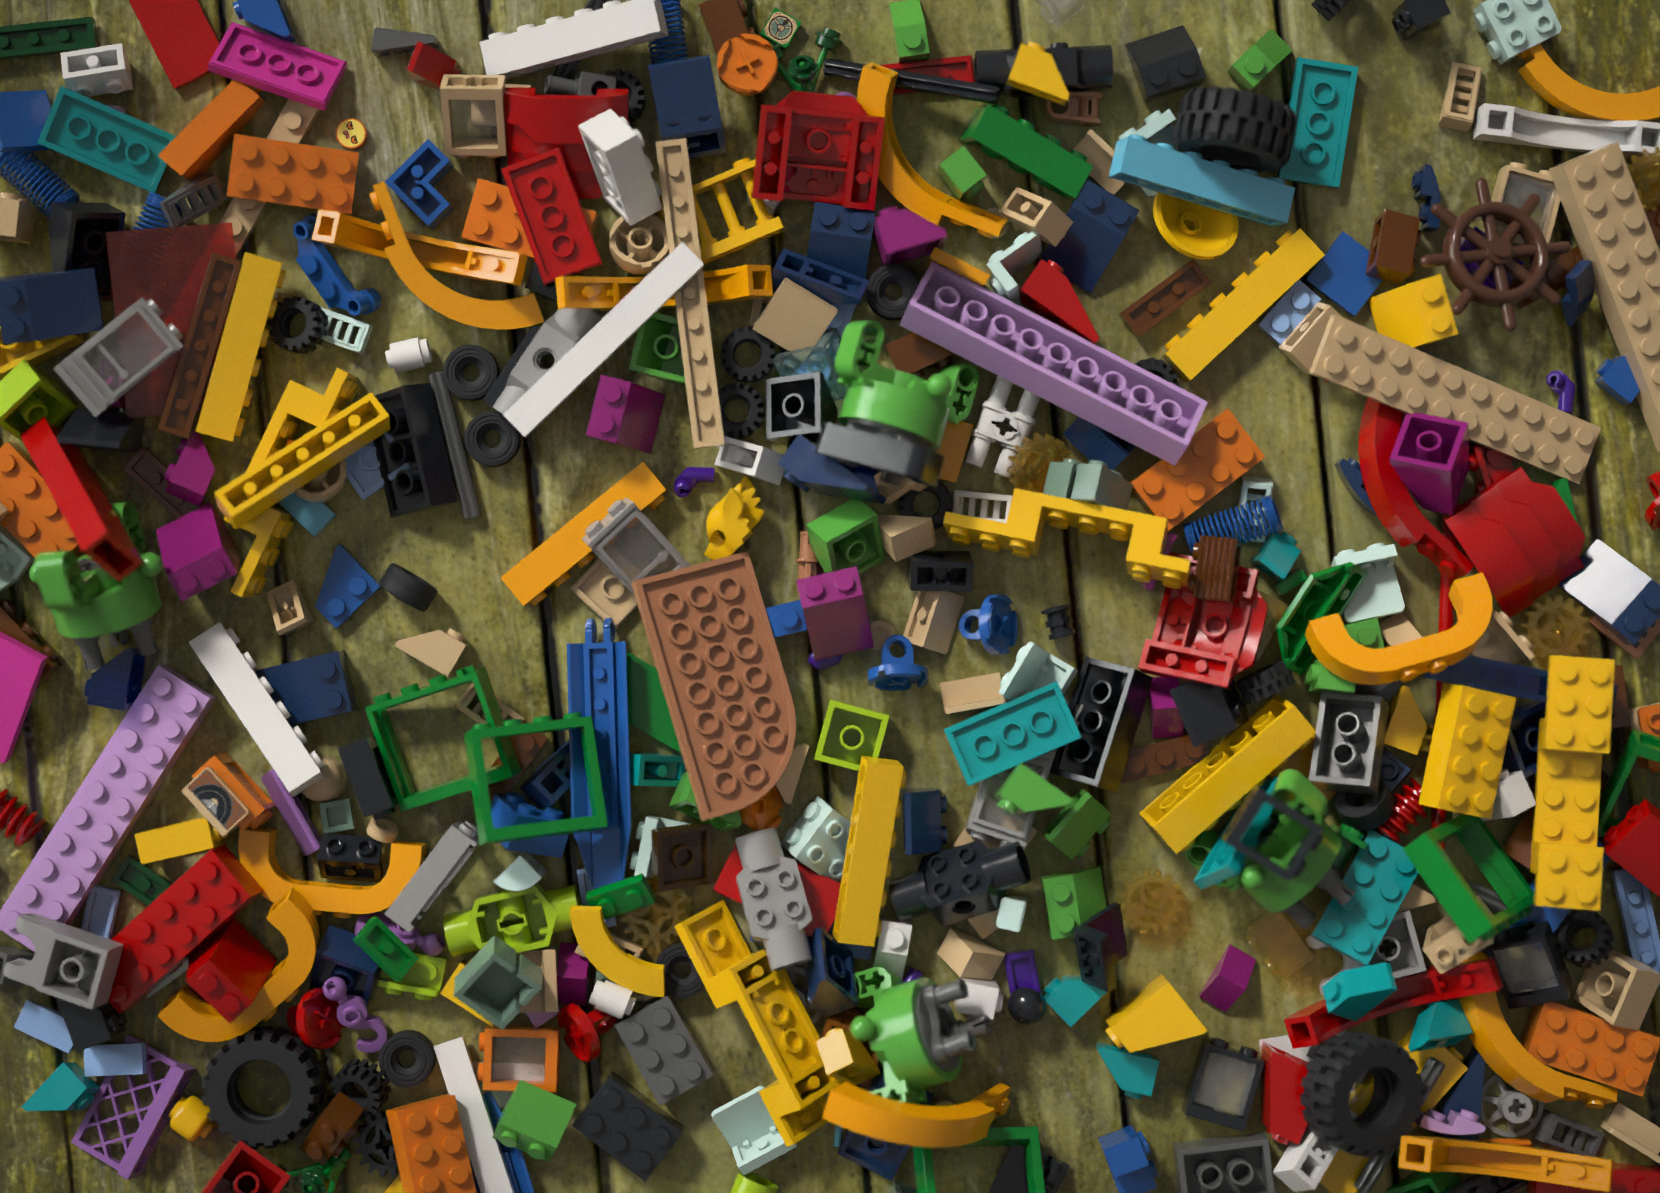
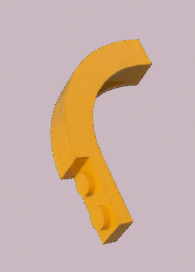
M1540 43L1517 54L1520 59H1525L1527 62L1526 65L1518 70L1526 83L1550 105L1568 115L1579 119L1638 120L1652 122L1660 119V86L1628 94L1603 92L1585 86L1568 76L1552 61Z
M873 62L863 66L859 80L857 101L868 115L885 117L878 177L887 190L910 211L937 226L947 216L949 221L955 225L966 226L967 224L977 228V232L983 236L993 238L995 235L999 237L1005 231L1009 219L941 192L924 180L912 167L900 147L893 123L892 101L899 73Z
M385 181L373 185L375 192L369 193L375 210L382 209L386 221L382 222L381 226L386 239H393L395 242L394 245L384 248L386 255L400 279L422 302L452 320L479 328L496 330L517 329L545 322L533 292L516 298L485 300L460 294L437 281L425 270L414 255Z
M318 210L312 240L389 261L384 248L394 245L395 242L393 239H386L381 225L339 212ZM404 231L414 255L425 270L480 281L488 280L518 286L522 284L528 255L461 244Z
M743 265L703 272L707 305L773 296L771 265ZM557 277L558 309H600L601 311H611L645 277ZM675 295L660 309L676 308Z
M1462 950L1459 953L1461 955L1466 954V951ZM1477 952L1461 963L1487 959L1489 957L1485 953ZM1496 991L1454 998L1455 1000L1459 999L1473 1033L1469 1035V1038L1476 1050L1496 1074L1521 1093L1544 1103L1559 1099L1564 1101L1578 1100L1585 1102V1106L1592 1109H1603L1604 1105L1617 1102V1089L1560 1073L1534 1058L1519 1043L1507 1025L1497 1000Z
M844 1082L830 1090L822 1118L851 1131L893 1143L920 1147H955L977 1142L987 1136L991 1122L997 1117L1003 1116L1009 1107L1010 1099H1008L1011 1087L1000 1082L976 1098L962 1104L924 1106L888 1099Z
M1415 1135L1401 1136L1399 1168L1425 1172H1463L1503 1176L1611 1192L1614 1160L1469 1139Z

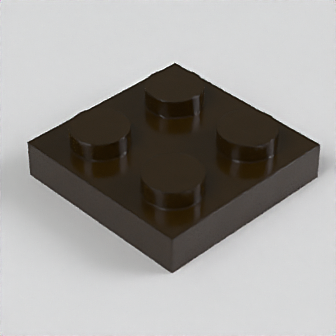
M699 822L652 829L653 890L663 892L713 884L711 823Z

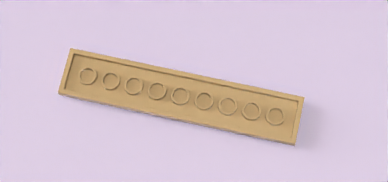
M1337 315L1330 316L1309 371L1314 376L1405 414H1414L1416 412L1468 422L1470 441L1558 478H1567L1568 482L1573 484H1580L1601 429L1599 426Z

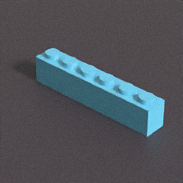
M1130 134L1128 137L1116 142L1109 173L1110 178L1271 227L1288 223L1295 188L1285 185L1283 179L1275 177L1265 179L1259 177L1258 172L1254 170L1240 169L1239 171L1230 168V164L1225 161L1213 160L1210 162L1202 159L1203 156L1199 153L1174 151L1175 147L1170 144L1157 143L1155 145L1146 142L1147 138L1141 135Z

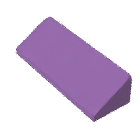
M270 770L261 777V780L302 853L308 856L319 850L321 837L298 796L292 797L275 770Z

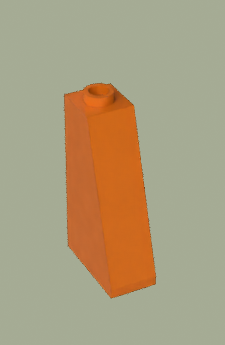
M232 80L160 152L158 157L188 181H191L200 173H206L233 141L234 134H239L266 102L259 96L262 90Z

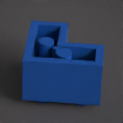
M427 139L385 183L432 230L454 210L451 204L434 188L454 167V164Z
M507 792L506 795L494 793L491 803L494 828L567 819L563 816L561 810L553 807H546L545 810L536 809V807L524 800L525 797L516 792ZM569 834L504 842L501 844L511 851L562 858Z
M1129 1125L1098 1137L1119 1193H1144L1157 1188L1154 1178L1159 1176L1153 1160L1148 1161L1146 1156L1151 1154V1151L1141 1131L1136 1133L1133 1126Z

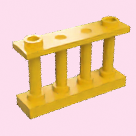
M750 157L741 159L733 163V169L692 186L697 229L701 244H699L701 248V261L704 265L786 231L783 220L779 216L774 218L772 214L769 215L763 199L751 197L752 172L755 159L752 161ZM739 177L742 178L758 218L755 221L757 225L747 230L744 226L740 225L724 185ZM711 189L715 193L729 228L727 233L729 237L721 241H717L716 238L712 237L696 195ZM661 195L659 196V200L663 209L658 211L657 215L659 219H661L665 223L663 199Z

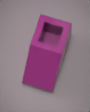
M192 430L188 439H181L176 451V455L180 456L176 465L170 463L163 480L168 481L166 493L200 507L212 482L215 468L199 432Z

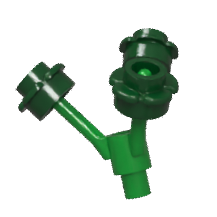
M825 27L822 32H815L817 38L814 44L822 48L817 63L810 56L800 55L789 62L788 72L779 62L785 56L780 49L782 45L777 44L774 46L770 42L778 58L777 71L785 79L792 91L813 92L815 90L817 79L828 51L837 53L839 46L843 45V41L839 39L840 33Z
M344 1148L337 1159L331 1156L324 1166L318 1162L291 1171H286L284 1164L276 1166L289 1174L290 1178L302 1175L300 1187L303 1193H334L341 1175L340 1172L346 1167L344 1164L352 1157V1154ZM289 1180L282 1189L289 1188Z

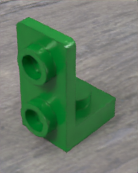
M1342 823L1341 827L1334 824L1330 826L1341 838L1339 853L1332 864L1339 871L1342 870L1356 846L1364 850L1368 846V844L1361 841L1364 837L1362 833Z

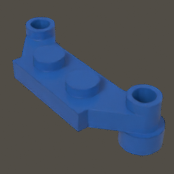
M318 213L308 215L302 221L295 223L293 233L298 241L299 254L295 260L330 309L338 307L347 310L353 316L361 313L370 314L377 311L381 306L380 294L373 288H366L361 291L355 290L323 243L312 240Z

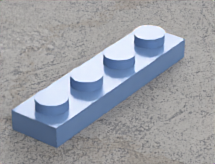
M1624 868L1611 870L1628 955L1660 973V939L1649 888Z

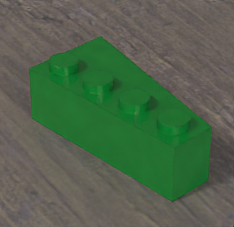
M995 103L992 106L988 104L974 111L958 141L967 146L973 141L981 146L982 154L991 159L1002 160L1004 158L1008 160L1006 163L1008 168L1026 176L1028 173L1034 175L1032 178L1034 182L1067 200L1076 199L1093 168L1092 165L1086 162L1088 158L1073 149L1071 152H1068L1060 147L1062 142L1051 135L1041 136L1034 131L1036 127L1024 119L1016 121L1009 117V110Z

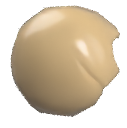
M318 756L324 764V767L320 769L324 777L301 793L316 802L333 801L340 798L347 789L348 775L341 762L326 756Z

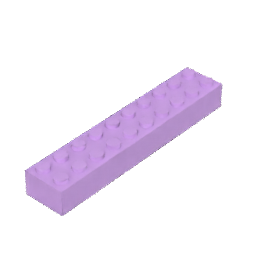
M933 261L910 300L899 324L1176 466L1188 447L1208 403L1200 397Z
M167 664L157 666L1 908V931L35 952L33 942L27 936L16 931V922L19 915L33 913L71 926L86 903L90 891L98 884L216 701L217 696Z

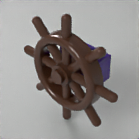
M1479 178L1475 182L1479 204L1469 208L1459 217L1439 203L1431 206V213L1448 225L1449 229L1444 238L1443 253L1424 255L1420 263L1423 267L1445 266L1450 280L1461 292L1451 307L1454 315L1462 314L1471 300L1484 306L1500 307L1505 329L1513 331L1517 327L1513 305L1525 299L1533 291L1552 305H1558L1561 302V296L1542 282L1547 271L1549 255L1568 253L1571 246L1566 241L1546 243L1541 229L1530 217L1540 203V197L1537 194H1531L1520 209L1506 203L1491 202L1487 180ZM1482 220L1485 233L1476 226L1471 228L1469 224ZM1495 220L1509 225L1501 237L1498 235ZM1519 233L1526 245L1513 246L1511 243ZM1530 257L1529 271L1522 266L1524 262L1518 258ZM1514 277L1523 282L1521 286L1510 290L1509 284Z

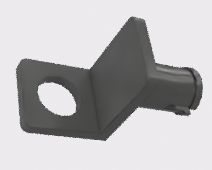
M584 71L573 76V79L548 74L544 82V94L593 96L591 87L594 82L601 81L608 89H615L616 78Z

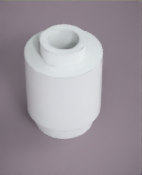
M419 337L390 343V350L385 351L389 369L395 368L396 373L426 367V363L432 362L427 338L420 340Z
M597 980L588 1003L595 1005L594 1009L622 1019L624 1014L630 1016L636 998L631 996L633 991L608 980H605V982Z

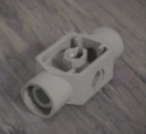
M558 309L556 313L544 322L511 371L505 389L493 405V408L504 414L550 370L542 369V361L546 357L554 356L555 365L603 318L591 309Z
M764 829L735 839L743 870L736 876L738 891L752 940L764 943L771 971L787 969L813 960L805 929L812 922L811 912L796 860L784 857L777 829Z

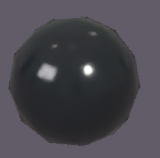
M1020 987L1013 991L1008 999L1009 1013L1020 1024H1035L1042 1019L1046 1012L1045 998L1034 989Z

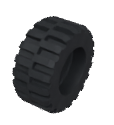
M1199 87L1197 90H1190L1181 99L1173 141L1179 152L1199 153L1203 156L1202 159L1210 162L1213 160L1225 161L1230 164V168L1236 170L1250 169L1256 172H1272L1282 169L1290 159L1297 117L1289 105H1284L1282 101L1271 99L1267 95H1259L1252 91H1242L1236 88Z
M262 1026L257 1030L252 1028L245 1034L238 1035L223 1045L215 1053V1057L209 1061L206 1068L207 1076L202 1081V1088L206 1089V1094L202 1096L203 1106H209L210 1112L206 1115L210 1122L216 1120L220 1125L217 1131L222 1136L228 1133L232 1136L231 1142L238 1144L241 1140L252 1149H258L260 1146L270 1149L275 1148L280 1143L286 1144L290 1142L314 1120L325 1097L322 1095V1091L326 1088V1078L321 1076V1072L324 1070L322 1062H317L314 1058L317 1052L311 1047L307 1048L302 1043L303 1040L298 1034L293 1037L288 1034L289 1030L284 1028L272 1030L271 1026ZM260 1059L275 1063L283 1069L289 1078L291 1099L287 1106L276 1114L264 1115L251 1110L239 1095L237 1087L238 1075L246 1064L254 1060Z
M1364 1032L1342 1033L1340 1038L1335 1036L1326 1042V1047L1321 1046L1314 1053L1316 1058L1314 1061L1310 1060L1305 1068L1308 1070L1306 1078L1302 1077L1301 1087H1304V1094H1300L1301 1105L1305 1106V1110H1303L1305 1121L1311 1123L1309 1125L1310 1130L1315 1136L1320 1137L1322 1142L1350 1154L1366 1158L1390 1152L1391 1146L1396 1148L1401 1144V1136L1411 1134L1415 1128L1412 1126L1415 1119L1419 1120L1421 1111L1418 1109L1419 1104L1423 1103L1424 1094L1420 1092V1087L1423 1086L1421 1075L1416 1073L1419 1069L1415 1060L1410 1058L1407 1050L1397 1046V1043ZM1370 1069L1374 1080L1372 1099L1366 1110L1353 1119L1349 1105L1351 1090L1356 1080L1365 1071Z

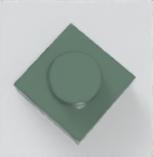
M351 798L319 803L324 833L356 828Z

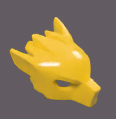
M744 476L738 485L730 488L726 496L716 503L708 514L706 529L710 543L704 555L712 560L731 556L753 534L752 529L763 518L765 511L757 506L761 498L756 497V489L749 477Z

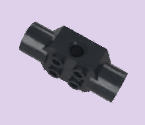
M1068 43L1050 44V48H1046L1045 52L1051 54L1068 92L1112 88L1113 54L1111 45L1068 47ZM1019 49L975 51V83L997 86L1000 88V94L1011 98L1038 97L1037 95L1007 85Z
M977 840L923 857L917 872L890 880L889 891L893 907L901 921L931 913L942 926L999 910L1001 900L1005 897L1007 890L1031 883V871L1024 849L1018 841L989 850L981 840Z

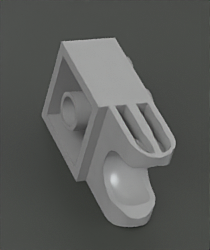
M1410 910L1395 914L1367 965L1384 962L1390 963L1394 979L1427 971ZM1313 933L1305 937L1306 944L1313 949L1329 947L1311 937ZM1385 939L1389 943L1393 942L1394 947L1389 949L1390 954L1385 955L1383 951H1379V946L1382 945V941ZM1341 954L1343 959L1341 969L1335 975L1321 980L1319 984L1320 994L1324 995L1322 986L1341 971L1364 966Z
M28 913L18 916L16 931L27 936L33 942L35 954L33 960L18 958L5 963L4 976L35 987L37 991L91 1010L108 1003L124 944L37 914Z

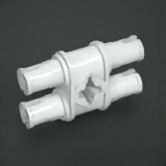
M997 376L988 401H984L981 404L982 410L975 429L971 431L974 438L965 462L982 468L991 443H1001L1000 446L1003 448L994 473L1010 479L1019 454H1023L1026 451L1025 445L1032 426L1036 424L1033 417L1040 397L1024 389L1016 412H1008L1005 405L1013 383ZM1006 419L1008 421L1007 426L1014 431L1005 432L1003 435H1000V429L992 423H1001Z

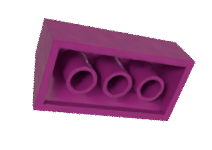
M897 206L880 211V216L875 218L873 235L883 266L902 264L929 256L935 247L940 250L944 247L947 238L946 231L907 209L899 211Z

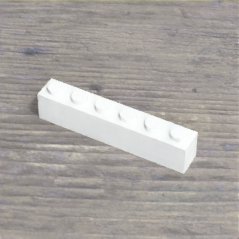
M620 0L604 3L603 8L592 11L591 8L580 9L574 12L575 16L564 19L563 16L551 17L545 20L546 24L535 27L534 24L519 26L517 32L514 33L497 32L490 34L488 40L479 42L486 75H505V80L667 37L669 35L661 0H631L623 3Z
M219 622L189 641V644L292 797H295L324 777L320 771L324 764L315 751L310 754L303 745L307 742V739L299 727L291 728L286 720L291 715L281 701L276 704L269 695L274 690L264 676L258 679L253 671L257 665L249 653L241 654L236 646L241 641L233 629L229 627L225 630Z

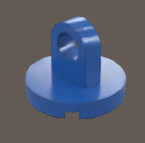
M1005 594L989 595L984 599L980 609H972L965 612L959 622V631L962 636L972 641H981L986 651L991 655L1008 654L1010 652L1009 647L1014 646L1018 635V616L1016 611H1012L1009 605L1013 604L1012 600ZM978 618L979 629L972 633L970 630L971 622Z
M897 634L886 639L881 647V665L868 670L869 686H874L875 683V688L879 690L905 691L911 689V684L917 683V687L920 688L928 683V669L914 664L913 647L908 638ZM899 644L902 646L904 656L901 658L892 656L889 650L890 645Z

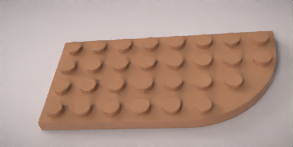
M746 551L635 580L631 583L701 821L740 810L763 797L773 788L785 771L795 743L796 716L792 696L749 552Z

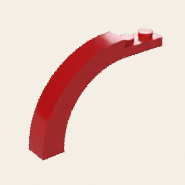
M1368 398L1359 429V464L1367 495L1378 518L1392 538L1402 548L1414 544L1418 552L1428 557L1444 576L1452 580L1469 574L1474 567L1473 563L1423 516L1411 498L1406 485L1390 464V456L1400 432L1404 413Z
M1494 958L1459 963L1443 974H1440L1435 966L1426 967L1427 971L1396 978L1394 980L1397 990L1357 1021L1328 1013L1325 999L1314 1003L1284 1019L1292 1048L1319 1045L1330 1037L1353 1026L1406 1008L1441 1000L1498 991L1503 985Z

